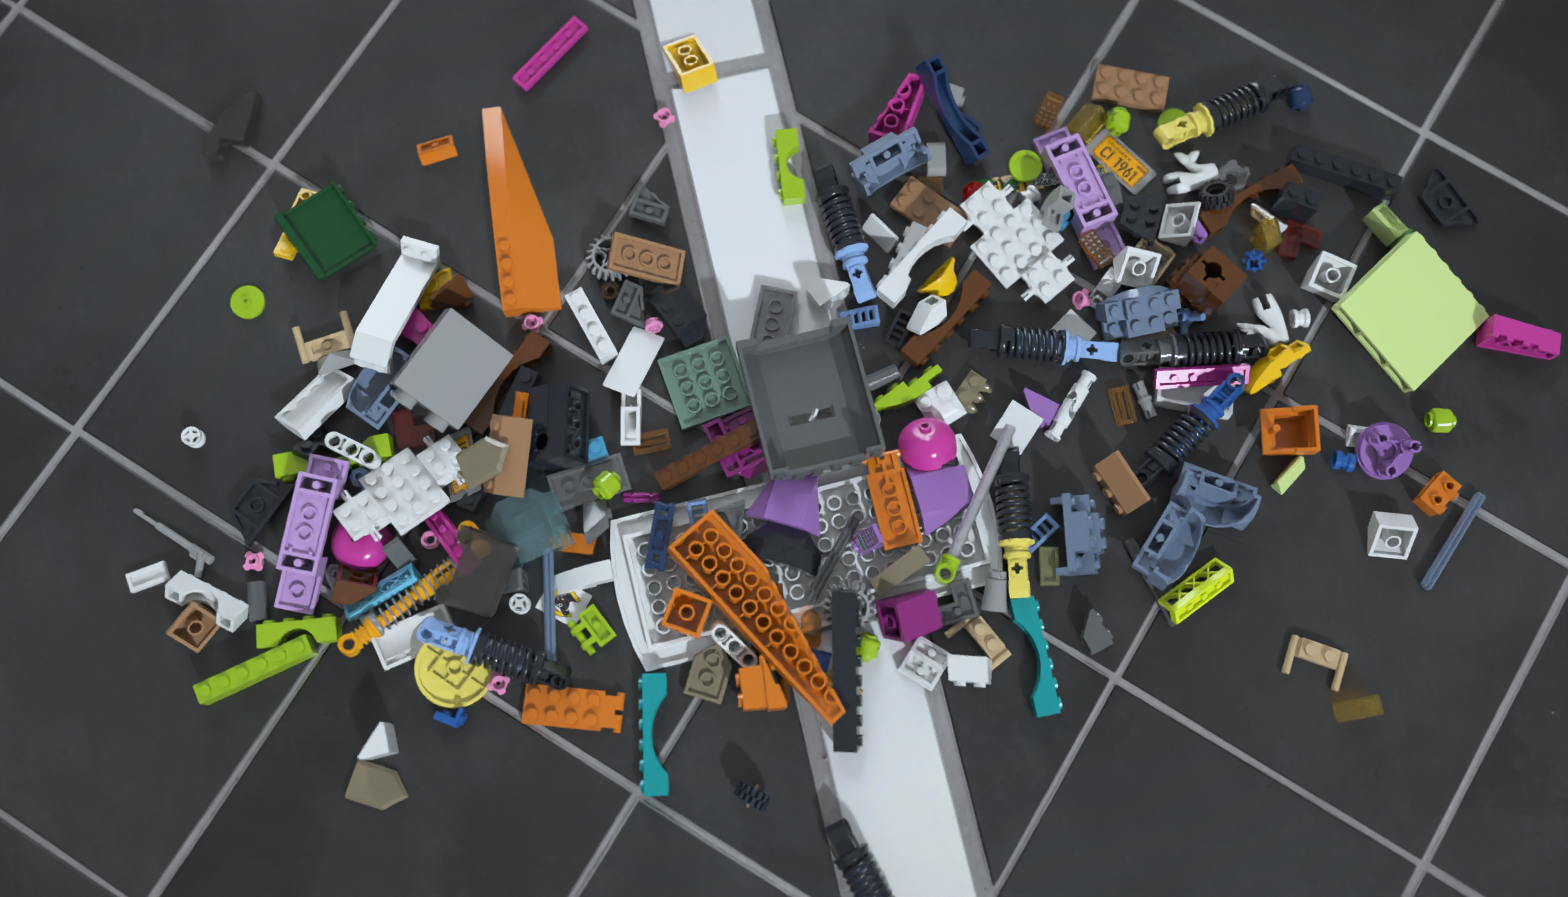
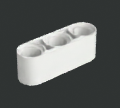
M330 432L326 435L325 444L334 452L369 469H376L381 465V457L373 449L338 432ZM340 438L339 444L333 446V441ZM357 447V451L350 455V449ZM374 455V460L367 463L368 456Z
M716 620L711 624L712 638L743 668L757 664L755 650L725 621ZM719 627L725 629L722 634H716L715 630ZM732 641L739 642L738 646L734 648L730 647L729 643ZM746 654L753 656L749 661L743 660V657Z

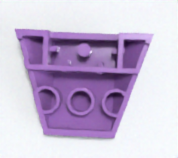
M903 463L920 513L925 536L968 508L974 494L964 465L943 464L942 468L938 470L918 471L911 469V466L907 463Z
M812 474L805 475V478L793 481V479L769 480L745 516L762 521L776 522L820 537L817 476H812Z

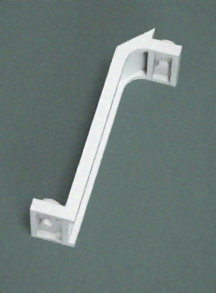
M403 236L400 241L402 252L400 258L355 331L349 356L354 358V364L360 367H367L387 374H391L394 370L392 357L394 345L440 266L439 246Z

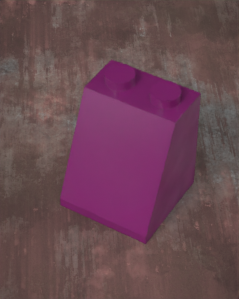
M922 588L876 600V610L883 638L906 643L943 628L942 615L939 612L938 598L935 590Z

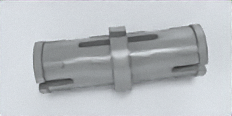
M1144 381L1132 384L1138 398L1137 403L1141 405L1146 420L1158 416L1151 401L1152 396H1149Z

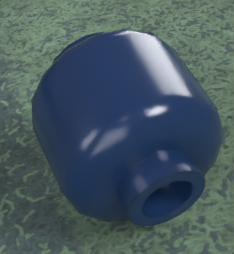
M1304 83L1290 87L1291 90L1286 96L1289 108L1297 109L1298 112L1309 109L1308 105L1313 102L1310 87L1304 86Z

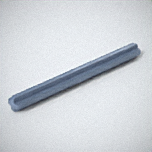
M1474 493L1420 583V586L1425 590L1432 589L1486 499L1482 493Z
M544 549L542 555L545 651L547 659L557 662L554 551L552 549Z

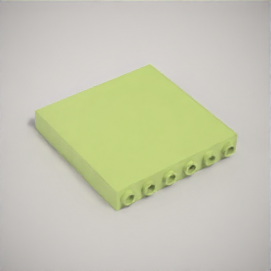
M1417 231L1407 234L1331 307L1333 312L1403 393L1415 391L1489 317L1485 308L1475 300L1473 294L1463 286L1461 280L1451 272L1449 266L1439 258L1437 252L1428 245L1425 238Z

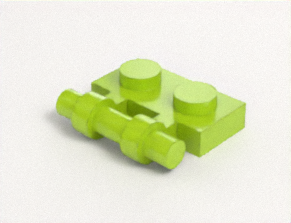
M594 604L577 615L582 621L580 624L577 625L574 620L567 623L572 636H576L581 643L580 646L583 651L586 650L590 656L596 652L592 646L595 642L600 647H603L617 636ZM585 628L592 635L589 639L582 632Z

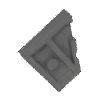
M639 182L629 216L665 226L670 207L664 201H661L654 192L649 191L645 184Z
M744 499L714 510L740 539L744 518Z

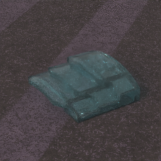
M529 488L525 490L524 498L510 496L496 503L491 517L484 521L501 573L522 568V564L553 550L561 551L576 544L554 490L541 493Z

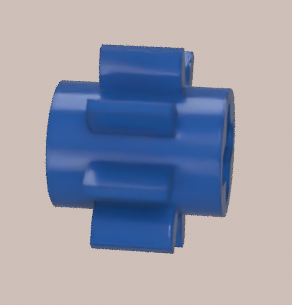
M1253 248V251L1245 252L1246 258H1243L1242 263L1247 264L1246 270L1250 269L1256 273V270L1259 268L1264 269L1263 263L1267 262V257H1262L1263 250L1258 251Z

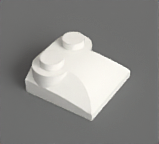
M947 380L931 388L915 400L916 405L925 418H936L948 425L967 414Z

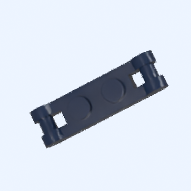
M656 500L645 569L651 570V568H655L658 571L665 572L676 503L670 502V504ZM661 510H662V511H668V515H667V516H662V515H660V514H661ZM653 555H659L660 561L653 560Z

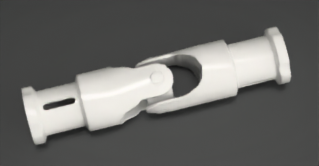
M1087 370L1081 371L1079 380L1073 384L1052 419V425L1044 433L1055 442L1060 441L1062 432L1068 428L1075 413L1089 393V387L1097 379L1094 374Z

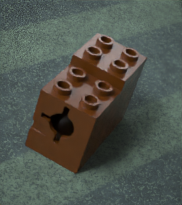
M1212 246L1209 250L1204 248L1199 255L1196 253L1192 258L1188 256L1172 272L1164 284L1167 288L1179 290L1181 308H1190L1193 313H1204L1206 315L1204 321H1196L1202 325L1242 284L1248 275L1215 246Z

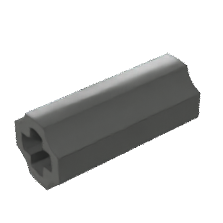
M895 364L866 376L870 392L901 380L900 372Z
M248 582L250 622L258 623L269 620L266 582Z

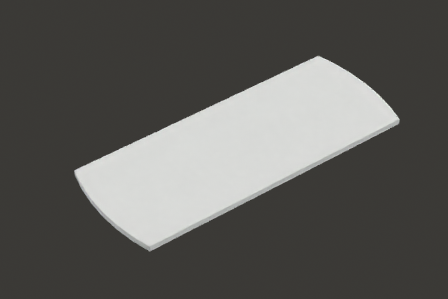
M956 434V457L953 461L949 460L945 464L965 466L974 494L981 480L982 472L962 434ZM883 454L879 456L880 460L884 459ZM898 457L900 467H904L900 457ZM861 462V465L856 467L847 465L835 472L826 470L823 471V474L817 476L820 537L810 534L822 557L817 575L813 576L761 561L769 571L772 580L775 583H783V596L787 607L802 633L832 625V623L827 622L828 617H825L823 614L825 609L822 608V605L826 603L823 598L825 596L830 597L827 594V590L833 591V584L839 587V581L841 580L844 585L847 579H850L852 584L855 580H858L859 585L864 583L866 585L865 589L869 588L871 590L870 595L874 596L875 599L872 601L874 603L879 599L922 588L935 590L937 598L951 595L952 591L949 583L945 585L937 583L933 574L942 554L948 553L967 509L925 536L920 513L909 481L908 484L923 542L889 551H884L882 544L880 548L859 556L858 552L855 553L850 543L853 541V535L875 523L878 527L866 480V475H869L867 464L863 465ZM769 481L703 497L707 498L709 511L744 499L745 508L741 536L743 542H745L746 535L770 522L745 516ZM989 491L958 557L961 562L955 573V578L951 581L969 577L972 589L985 586L988 570L1003 571L1002 549L997 545L1000 534L997 531V519ZM687 502L676 504L669 546L691 528ZM703 505L694 506L692 508L693 510L703 509ZM654 510L611 520L610 552L615 578L616 597L624 625L634 650L646 672L693 661L695 654L717 643L712 638L710 629L711 624L716 620L725 621L752 646L714 603L700 640L662 627L661 622L675 587L707 599L710 598L669 553L667 554L665 572L658 571L655 568H651V570L645 569ZM661 510L660 515L667 516L668 511ZM695 514L694 518L703 517L705 514ZM851 515L857 517L860 520L816 603L808 602L806 597ZM920 545L931 561L880 597L869 581L914 547ZM653 555V560L660 561V556ZM941 569L939 573L940 577L943 579H948L949 572L945 569ZM862 597V607H859V609H860L861 611L863 610V607H864V599H863V597ZM875 607L872 610L875 612V614H877V610ZM719 627L715 630V633L722 634L725 629ZM732 641L729 643V646L732 648L737 647L739 642Z

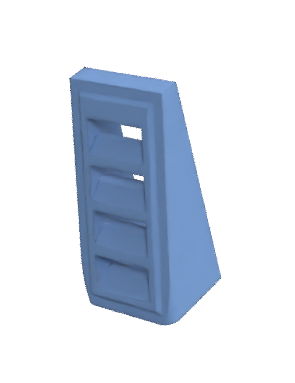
M877 305L839 313L840 318L850 316L853 330L880 325ZM869 313L873 314V320H870ZM861 314H865L866 321H862ZM854 315H857L858 323H855Z
M707 498L687 501L690 525L692 527L702 518H694L695 514L704 513L706 515L709 512ZM703 505V509L693 510L692 508L694 506Z
M1045 513L1031 527L1041 537L1038 540L1033 535L1036 544L1029 546L1031 553L1061 527L1048 513ZM1044 520L1053 527L1051 530L1043 523ZM1039 525L1047 532L1046 535L1037 528Z

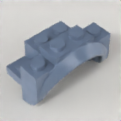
M913 126L899 135L890 132L860 149L862 156L850 162L849 165L853 172L851 176L857 190L865 197H868L883 185L920 165L926 164L932 158L929 148L922 144L918 131Z
M1158 285L1145 286L1116 294L1097 303L1095 308L1096 320L1101 321L1103 339L1132 338L1165 331V328L1179 326L1176 309L1181 308L1179 290Z
M394 346L392 353L394 370L391 374L381 373L364 367L350 389L346 408L379 430L399 403L391 397L397 388L389 382L410 355Z
M1183 462L1178 481L1172 488L1170 501L1188 511L1191 507L1198 510L1206 518L1204 523L1206 526L1217 528L1234 527L1243 531L1254 518L1262 496L1257 495L1258 488Z
M1062 493V497L1050 498V505L1063 506L1068 566L1055 568L1056 575L1098 574V569H1101L1099 555L1104 554V549L1107 548L1106 537H1103L1102 530L1105 529L1104 517L1101 518L1099 513L1093 512L1096 511L1095 499H1092L1089 494L1073 496L1071 493ZM1078 553H1084V555L1081 557L1078 556Z
M1170 501L1131 567L1146 575L1147 579L1145 581L1163 591L1167 585L1178 580L1191 564L1202 538L1206 518L1193 507L1188 511Z

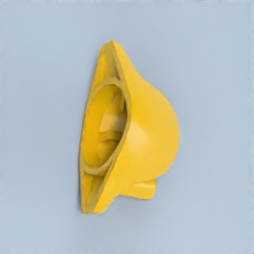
M950 257L922 284L917 292H927L929 295L933 294L938 297L947 296L952 293L957 284L954 272V257Z

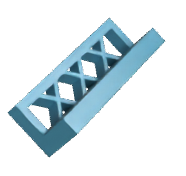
M412 563L407 564L379 581L374 593L352 605L344 604L346 619L349 622L353 619H358L362 614L364 615L369 612L371 608H376L404 591V588L407 589L411 587V584H416L418 579H422V575Z

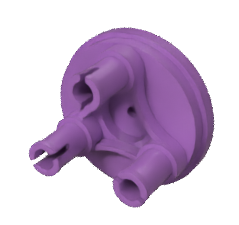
M1389 422L1375 423L1365 428L1359 435L1355 444L1356 461L1360 469L1368 476L1383 480L1392 479L1401 475L1409 467L1413 453H1418L1422 449V446H1418L1421 442L1412 440L1409 434L1399 425Z

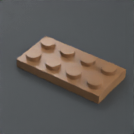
M1098 64L1091 100L1163 113L1169 77Z
M913 176L909 178L890 203V207L905 218L925 227H929L931 224L935 225L939 214L942 211L946 212L949 208H952L965 220L968 219L967 214ZM955 240L943 244L950 249Z
M614 232L607 270L668 286H680L686 251Z

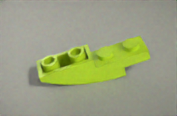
M938 364L934 367L929 366L923 371L924 375L919 379L915 377L908 383L909 387L904 382L899 385L895 383L888 389L889 393L885 396L881 394L874 400L876 411L894 410L914 403L919 396L932 388L929 383L941 374L942 369Z

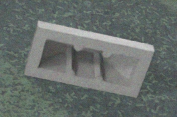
M351 349L329 353L317 360L319 375L353 365L354 358L349 357Z

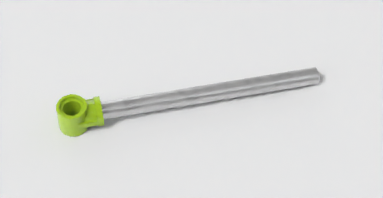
M1005 424L947 554H942L934 571V579L941 585L948 584L955 578V573L961 562L958 557L1016 431V428L1012 425ZM941 569H945L949 572L948 579H943L940 577L939 573Z

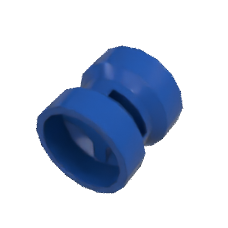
M1335 450L1332 453L1330 459V467L1332 469L1338 470L1341 468L1350 473L1354 470L1356 454H1343L1339 450Z

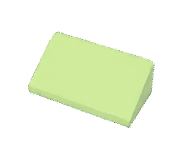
M1299 455L1294 458L1271 484V487L1280 495L1305 470L1304 457Z

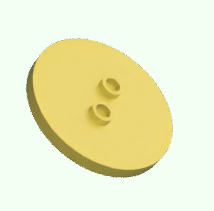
M424 643L421 646L414 666L415 679L423 695L431 702L446 708L466 707L481 699L488 691L487 684L490 683L493 672H491L490 668L485 670L483 664L481 667H477L476 664H465L466 657L464 655H455L454 652L440 649L428 643Z

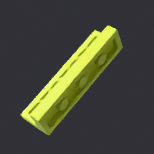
M1215 557L1158 599V603L1170 611L1171 621L1179 624L1234 582L1233 568ZM1215 565L1221 568L1219 571H1210ZM1199 577H1207V580L1204 582H1196ZM1184 588H1193L1189 593H1181ZM1170 599H1178L1173 605L1167 602Z

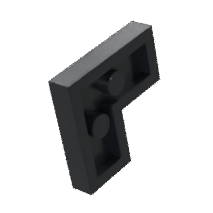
M319 427L306 440L301 438L292 448L293 455L307 461L309 460L310 453L316 454L320 449L335 456L339 455L325 444V437L330 432ZM340 438L333 441V446L339 444Z

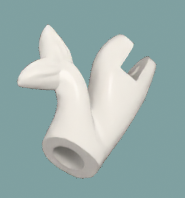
M1198 150L1192 151L1188 155L1181 152L1174 153L1178 161L1191 173L1172 172L1163 177L1164 184L1179 182V184L1166 189L1168 195L1194 191L1201 188V185H1205V182L1211 183L1213 179L1217 181L1219 174L1214 163L1197 164L1196 160L1200 152Z
M1269 293L1265 294L1269 309L1263 310L1258 297L1252 300L1254 312L1268 327L1249 323H1237V326L1246 334H1263L1268 346L1273 348L1279 343L1286 344L1289 342V336L1282 312L1273 295Z

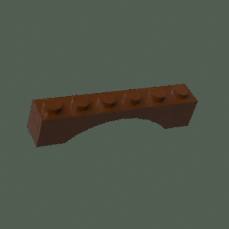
M1290 164L1287 167L1282 165L1275 170L1274 174L1270 175L1268 173L1260 178V182L1248 184L1244 187L1245 190L1241 192L1235 191L1234 203H1231L1230 207L1226 206L1224 210L1222 208H1219L1220 211H1216V209L1210 211V209L1201 210L1198 214V220L1208 234L1206 239L1221 232L1228 224L1234 209L1245 201L1260 196H1275L1287 181L1302 185L1305 181L1294 165Z
M974 270L961 285L959 304L951 318L932 332L913 336L901 349L899 355L915 369L920 365L923 367L930 359L928 356L932 352L936 353L941 348V342L945 338L948 340L955 332L953 329L956 325L961 326L967 319L965 317L969 311L973 313L979 306L977 302L981 298L983 300L987 298L991 293L989 289L992 283L977 270Z
M534 331L523 337L520 347L511 353L514 355L464 422L484 438L490 433L492 414H497L498 403L508 383L517 375L521 365L529 368L542 363L553 348L549 341Z
M754 419L654 472L661 489L668 492L716 462L760 443Z

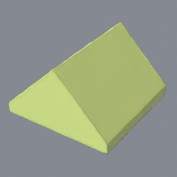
M1384 202L1371 210L1362 219L1386 247L1408 230Z

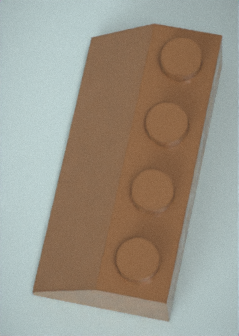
M492 414L490 438L510 445V449L506 453L503 472L483 483L484 492L524 498L532 419Z

